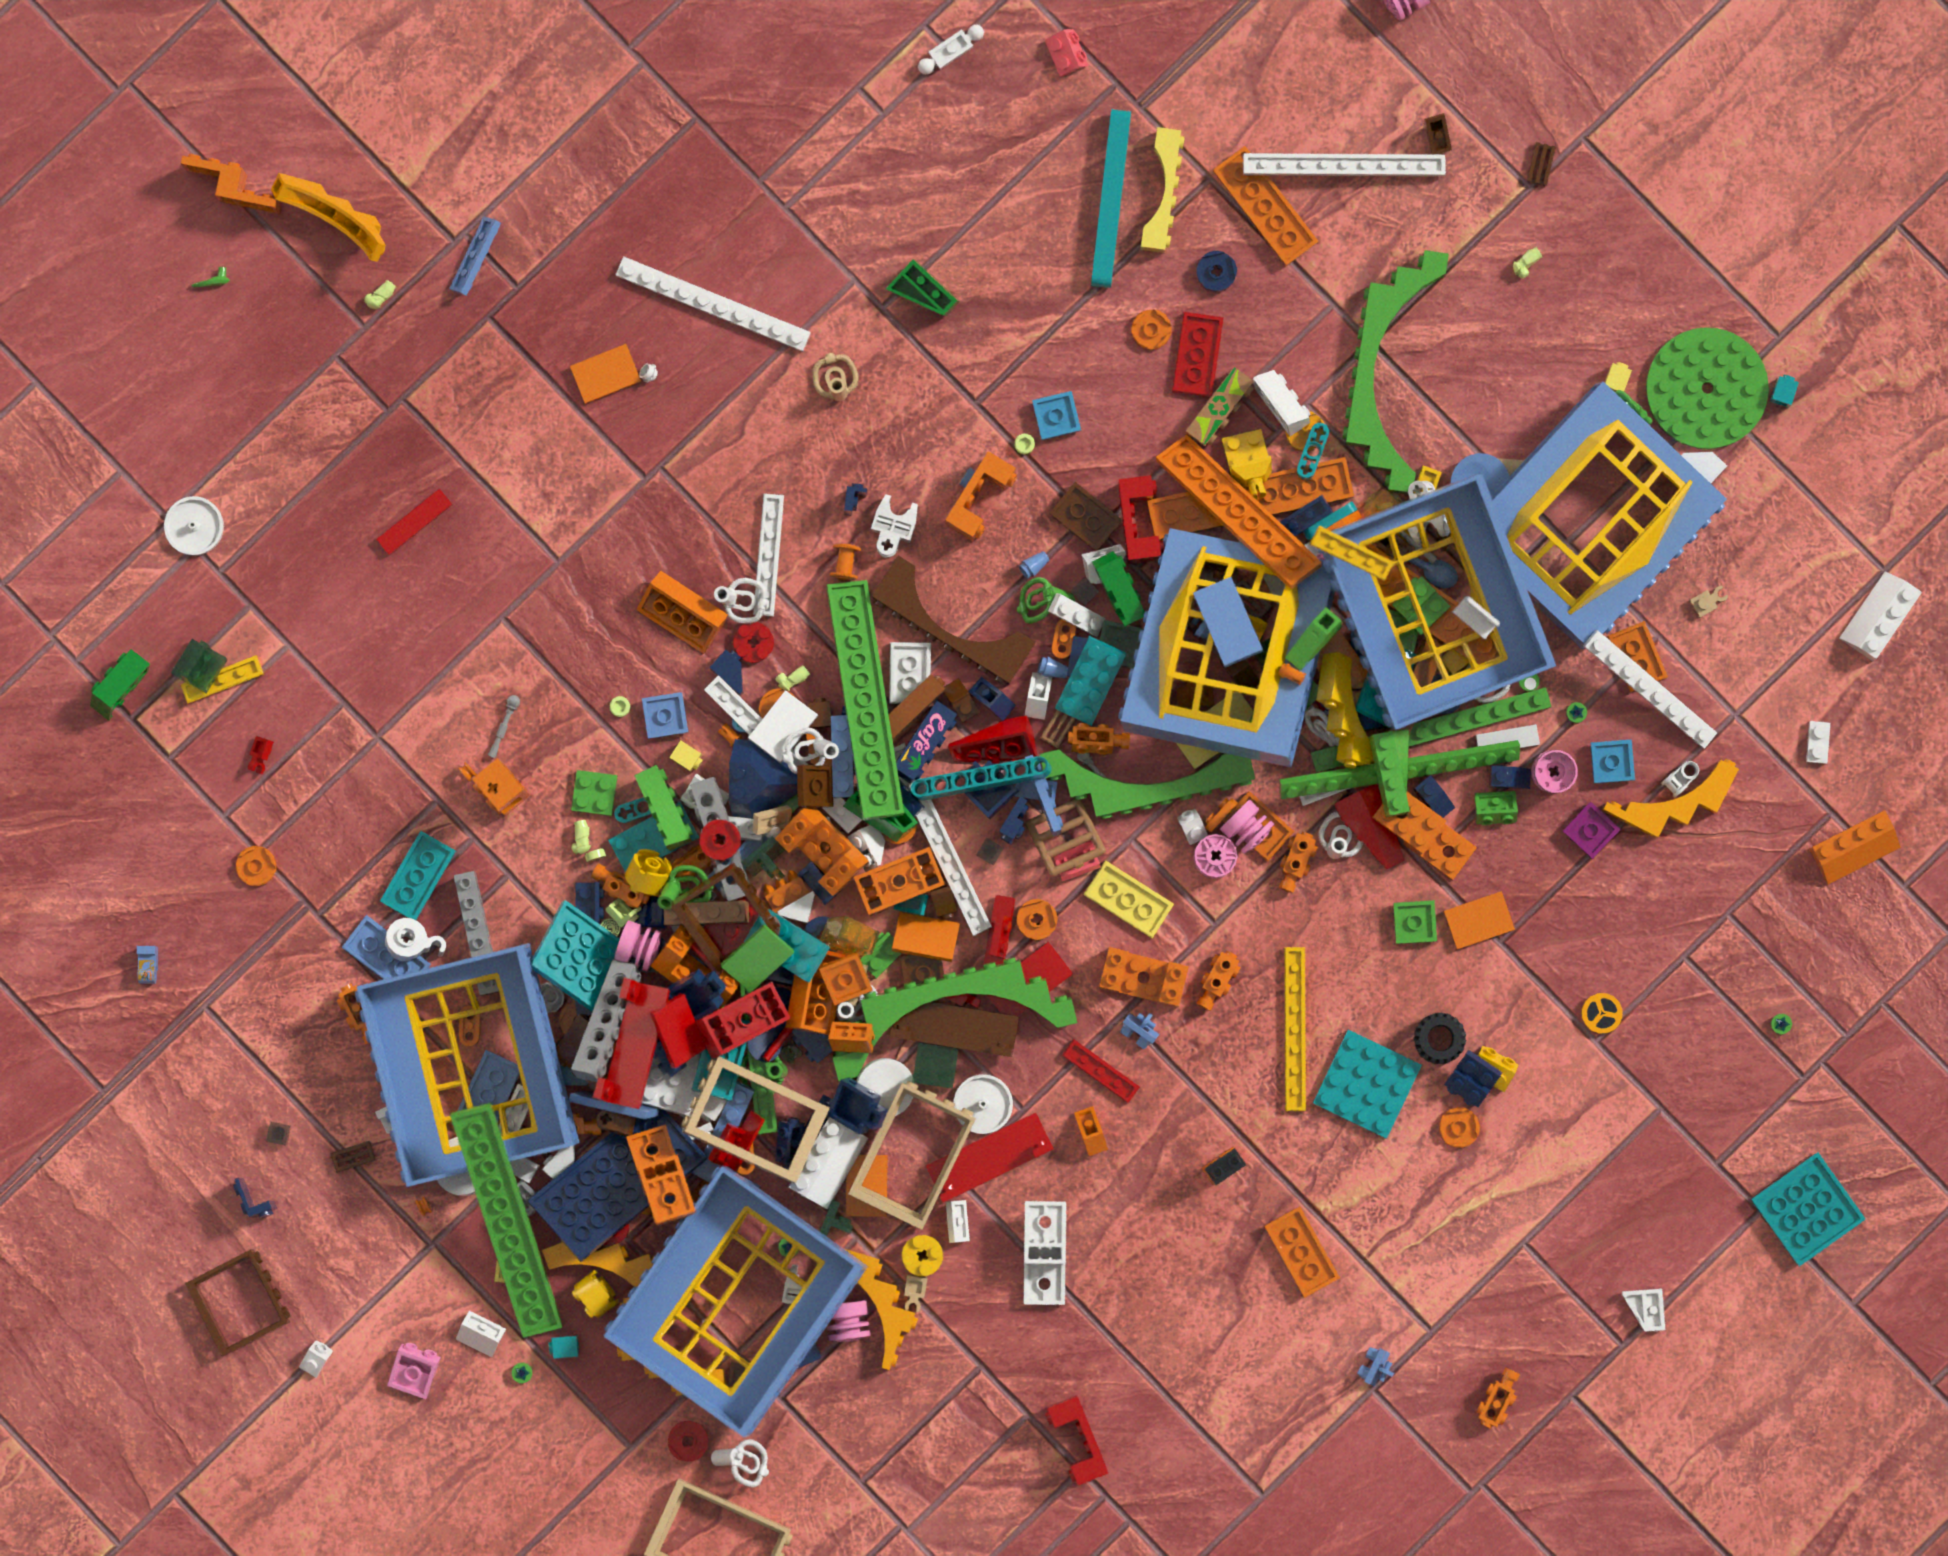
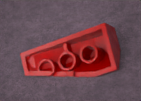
M1027 715L1006 719L948 744L954 762L974 763L976 761L979 763L981 760L992 761L993 764H999V761H1017L1025 759V757L1030 755L1038 757L1033 729Z
M1373 784L1335 803L1334 806L1344 825L1357 835V839L1370 849V853L1387 870L1405 860L1397 836L1372 818L1383 804L1380 790L1377 784Z

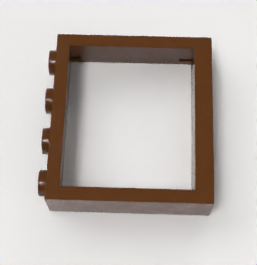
M732 863L673 900L671 906L717 972L723 969L721 963L736 949L723 956L685 904L686 902L731 875L768 928L776 935H779L781 926L779 920L775 916L772 917L768 911L767 903L763 899L760 900L757 896V890L754 885L747 882L742 868H737L735 863Z
M250 1249L185 1283L222 1357L290 1323V1312L286 1306H282L280 1292L277 1288L273 1289L270 1283L272 1277L267 1269H263L261 1265L263 1259L258 1251L255 1252L254 1249ZM250 1258L281 1320L229 1346L198 1284Z

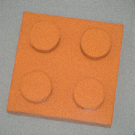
M857 952L819 967L834 1005L873 991Z

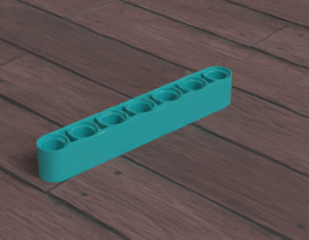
M1032 757L917 779L911 785V792L919 800H930L1045 778L1050 775L1052 767L1044 757ZM1039 763H1045V769L1041 772H1038L1036 770L1037 765ZM1019 767H1025V773L1021 776H1018L1016 774L1017 769ZM1004 770L1006 772L1005 777L997 779V773ZM985 774V781L977 783V777ZM960 778H965V784L962 787H958L957 781ZM940 782H945V788L938 791L937 785ZM925 785V792L923 794H918L917 789L920 786Z

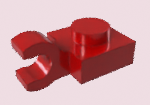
M259 736L255 737L249 754L252 756V759L248 764V770L255 771L257 766L256 773H264L265 765L263 760H268L272 751L273 741Z
M968 993L944 997L961 1007L967 1002L978 1008L981 1003L980 999Z

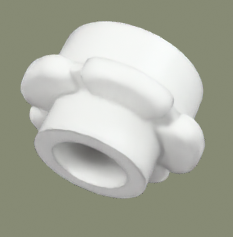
M648 363L643 365L639 376L644 382L648 383L655 380L658 374L656 365Z

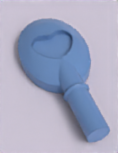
M1417 557L1408 560L1411 564L1423 569L1425 578L1436 587L1450 588L1458 580L1456 570L1447 562L1436 560L1432 564L1430 561L1425 562Z

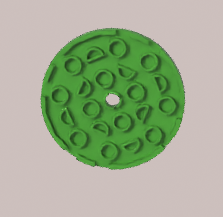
M1696 328L1672 338L1655 356L1646 380V395L1649 409L1657 424L1668 436L1677 442L1696 447L1697 449H1714L1729 446L1745 437L1759 422L1768 400V377L1758 353L1741 337L1718 328ZM1704 383L1712 384L1713 391L1710 394L1702 391Z

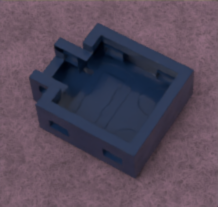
M975 761L970 769L980 768L981 766ZM988 761L983 767L994 764L991 761ZM1001 771L997 773V779L1005 777ZM985 774L977 777V783L985 781ZM1013 784L964 794L989 819H992L1019 790Z
M700 969L667 988L670 990L668 1000L670 1001L679 994H685L693 1017L697 1021L720 1007L724 1001L720 995L726 988V985L715 971L704 976Z
M849 1077L840 1080L827 1116L855 1133L863 1134L867 1133L869 1128L872 1130L881 1128L888 1109L879 1104L880 1095Z

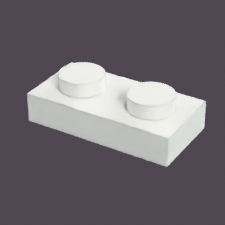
M1809 721L1806 762L1827 764L1830 723Z
M966 1200L946 1202L949 1243L970 1241Z

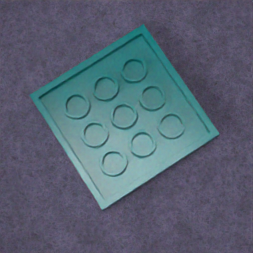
M564 900L554 915L530 964L536 973L593 1012L612 960L615 959L620 939Z
M1348 1029L1313 1104L1387 1139L1422 1065Z
M1819 1152L1813 1154L1750 1199L1798 1267L1866 1220Z

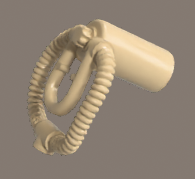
M828 353L825 355V358L818 360L815 366H813L812 379L814 388L822 397L843 401L856 388L859 381L858 371L854 363H852L853 361L847 355L838 354L835 356L833 353ZM836 360L845 361L852 372V384L847 387L844 371L839 367H832L825 374V380L830 391H824L819 385L818 369L822 364L834 363ZM837 371L841 374V378H834L830 381L829 376L832 372Z

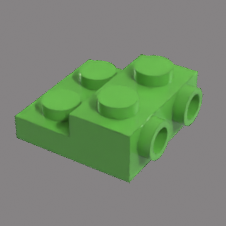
M1422 576L1419 579L1415 577L1410 582L1427 626L1430 628L1451 606ZM1409 596L1394 601L1393 607L1409 623L1417 621L1418 618ZM1420 626L1414 628L1421 636L1423 635Z

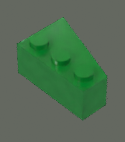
M914 259L886 288V290L943 316H947L960 302Z
M1112 551L1092 561L1110 603L1123 625L1127 626L1143 618L1145 611L1140 603L1142 599L1137 589L1134 590L1132 587L1134 582L1129 572L1126 573L1124 570L1126 564L1122 556L1117 557L1115 552Z
M132 649L127 654L124 652L118 658V664L106 671L104 680L101 683L97 682L91 689L90 707L108 721L113 717L112 711L118 705L122 706L125 702L123 699L131 690L133 691L149 671L150 663Z
M857 791L849 797L843 807L863 820L859 793ZM904 805V815L864 820L895 842L909 834L918 823Z

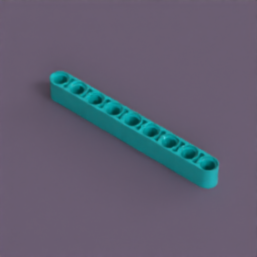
M1111 109L1091 286L1111 288L1131 111Z

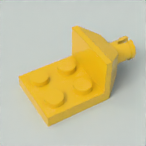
M1259 429L1222 438L1231 477L1241 486L1249 487L1250 495L1256 500L1258 499L1257 490L1260 499L1265 497L1267 493L1263 483L1267 481L1272 473L1271 456H1268L1262 430Z

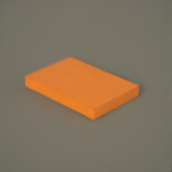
M627 344L570 366L585 404L642 382Z
M1645 621L1606 636L1608 640L1657 682L1668 678ZM1626 683L1629 693L1635 691Z
M1248 791L1222 822L1225 824L1245 803L1251 800L1259 808L1255 818L1259 819L1266 815L1267 818L1261 823L1264 827L1270 821L1274 823L1269 834L1253 848L1256 853L1268 862L1295 831Z
M1502 891L1443 911L1456 949L1515 930Z
M900 912L892 951L952 962L960 923Z
M859 1155L846 1177V1216L887 1217L886 1212L848 1194L867 1156ZM876 1155L862 1183V1186L886 1198L888 1155Z

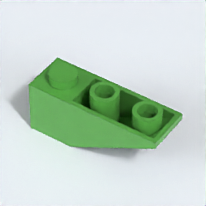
M1325 607L1311 622L1285 658L1301 671L1342 628L1341 619Z

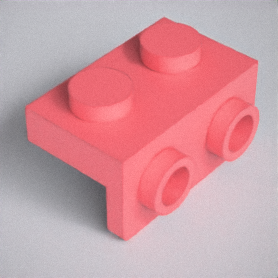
M1064 29L1045 39L1060 77L1088 66L1087 56L1081 49L1079 37L1073 29Z
M1090 840L1054 856L1056 865L1058 866L1094 850L1092 841ZM1096 857L1083 863L1084 866L1078 869L1074 867L1060 873L1062 881L1101 868L1098 858Z

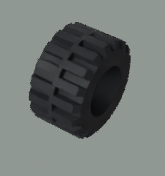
M1448 1013L1428 1015L1418 1023L1413 1037L1415 1049L1421 1057L1433 1064L1452 1062L1459 1057L1466 1045L1464 1026L1456 1017ZM1437 1026L1447 1028L1452 1035L1450 1046L1442 1051L1433 1049L1428 1042L1429 1032Z

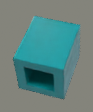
M1789 375L1779 376L1776 380L1770 402L1789 408L1792 405L1799 382L1794 381L1795 378Z
M578 1335L553 1337L552 1342H549V1354H553V1359L580 1356Z

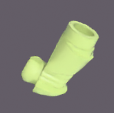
M1537 247L1531 250L1528 249L1520 260L1514 261L1513 271L1515 275H1519L1522 279L1529 275L1527 269L1542 258Z
M386 280L373 295L367 294L365 296V303L369 308L380 309V305L393 295L396 286Z
M802 665L787 677L784 673H780L775 680L779 683L778 687L790 691L791 687L804 682L810 673Z
M586 820L574 822L576 843H573L571 848L575 854L579 853L582 855L591 848L588 841L590 827H588Z

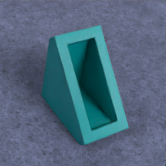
M921 894L894 905L893 910L924 916L929 896Z

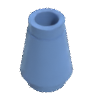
M1042 551L1021 561L1022 564L1019 565V569L1027 579L1030 577L1034 578L1050 559Z
M1047 656V658H1041L1037 672L1041 673L1042 676L1066 679L1068 667Z

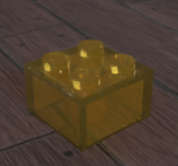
M847 916L833 917L827 919L820 941L828 945L832 950L838 949L842 951L846 956L857 952L859 957H863L865 955H872L880 932Z

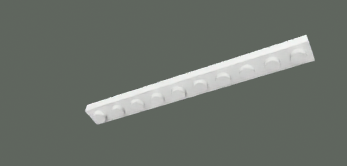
M1243 154V175H1446L1445 155Z
M623 257L616 273L617 277L802 352L811 332L626 257Z
M719 675L704 689L749 735L762 721V718ZM791 750L794 760L793 764L796 768L797 765H808L805 761L798 760L794 750ZM833 798L834 807L822 808L849 834L862 819L843 807L846 802L842 798Z
M904 743L894 748L896 760L906 747ZM899 777V779H900V780L908 787V789L911 791V785H912V783L910 784V783H908L907 781H905L904 779H902L901 777ZM920 786L917 789V793L923 794L926 790L925 786ZM919 800L925 808L916 817L973 936L992 928L932 800Z

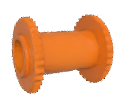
M851 544L833 545L834 549L839 550L836 572H831L830 576L840 580L858 579V576L853 575L852 571L854 553L860 552L861 548Z

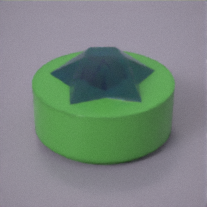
M1575 702L1568 706L1566 716L1569 721L1580 723L1586 718L1587 709L1582 703Z
M1785 1014L1775 1015L1771 1020V1028L1777 1034H1786L1792 1027L1790 1017Z
M783 1238L779 1243V1251L786 1257L792 1248V1244Z
M518 1363L513 1367L512 1377L516 1382L526 1383L532 1378L533 1370L529 1364Z

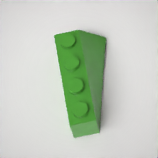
M1409 729L1370 736L1369 742L1385 817L1406 814L1410 812L1407 800Z
M655 765L634 775L645 800L648 802L650 812L657 822L658 830L662 837H664L663 841L666 847L672 851L691 842L690 836L693 835L689 823L684 824L682 817L685 815L681 806H676L673 800L677 797L672 787L668 788L665 780H668L664 769L659 770L658 766Z

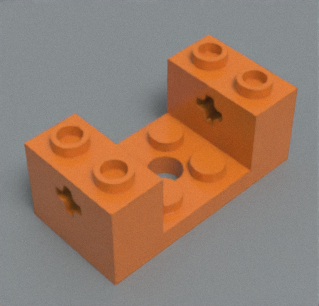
M988 451L945 519V524L971 541H974L975 538L980 539L985 531V526H983L984 520L967 510L970 509L975 501V496L973 495L976 491L980 492L986 479L1004 490L1008 486L1011 488L1017 479L1016 468Z
M498 758L472 778L475 782L472 786L480 795L482 794L487 799L485 802L498 815L501 813L505 816L531 796L508 767Z
M805 807L775 838L789 853L798 847L825 874L819 880V883L832 896L842 890L868 863L867 858L815 807ZM822 842H827L830 845L829 852L823 850Z
M930 847L854 877L869 917L921 894H928L945 887ZM897 875L905 878V884L901 887H897L893 883V879Z
M681 924L651 964L652 968L673 983L700 969L704 976L712 972L711 969L686 953L694 942V938ZM724 969L718 975L726 985V988L720 995L724 1001L717 1010L725 1005L740 984Z
M1109 947L1099 988L1179 1007L1189 966L1164 962ZM1140 972H1147L1150 979L1147 983L1143 984L1138 981L1137 977Z

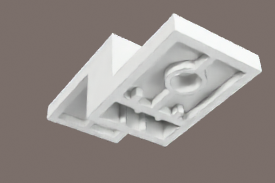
M1025 1201L1024 1304L1065 1305L1066 1202ZM1048 1216L1051 1219L1050 1227L1042 1228L1039 1221L1041 1217ZM1047 1278L1050 1280L1051 1285L1047 1290H1042L1039 1287L1040 1279Z

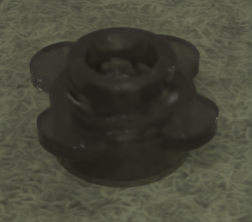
M789 1040L787 1045L783 1046L780 1051L782 1058L788 1063H794L797 1057L800 1058L803 1055L802 1050L798 1049L794 1040Z

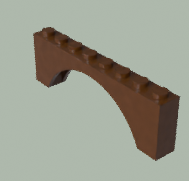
M898 555L872 595V598L875 600L874 604L882 609L887 607L892 610L891 615L899 620L902 618L909 621L908 625L916 631L922 629L926 632L925 636L934 642L936 640L944 643L942 647L951 653L954 650L960 653L962 660L969 664L971 661L978 665L977 669L984 674L990 672L995 676L994 680L1004 685L1007 683L1010 685L1036 642L1019 631L1006 638L988 642L962 639L945 631L930 618L919 600L915 586V565Z

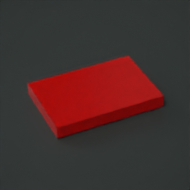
M679 994L650 1013L671 1068H677L706 1049L685 994Z

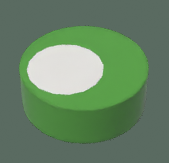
M1535 674L1518 681L1520 688L1527 692L1534 691L1539 685L1538 675Z

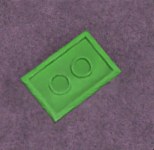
M764 924L721 963V967L747 990L752 992L794 953V950Z

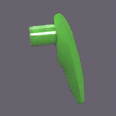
M218 267V276L194 283L191 286H218L228 283L230 279L226 277V267Z

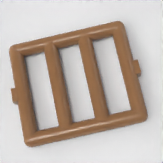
M1074 799L1056 807L1054 812L1058 816L1076 808L1080 816L1064 823L1063 827H1061V833L1081 824L1085 825L1088 833L1050 850L1046 849L1043 842L1053 838L1051 830L1039 834L1035 825L1047 821L1045 814L1042 813L1033 817L1025 823L1051 876H1056L1074 867L1076 869L1083 867V863L1106 852L1081 799ZM1090 840L1093 841L1096 849L1056 867L1051 860L1052 857Z

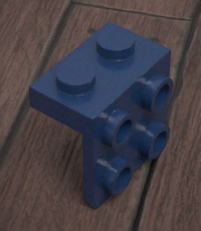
M238 1177L234 1179L235 1184H233L236 1195H240L243 1201L240 1205L244 1215L247 1214L251 1218L258 1216L259 1218H265L274 1214L273 1210L277 1209L275 1201H266L254 1206L244 1178Z

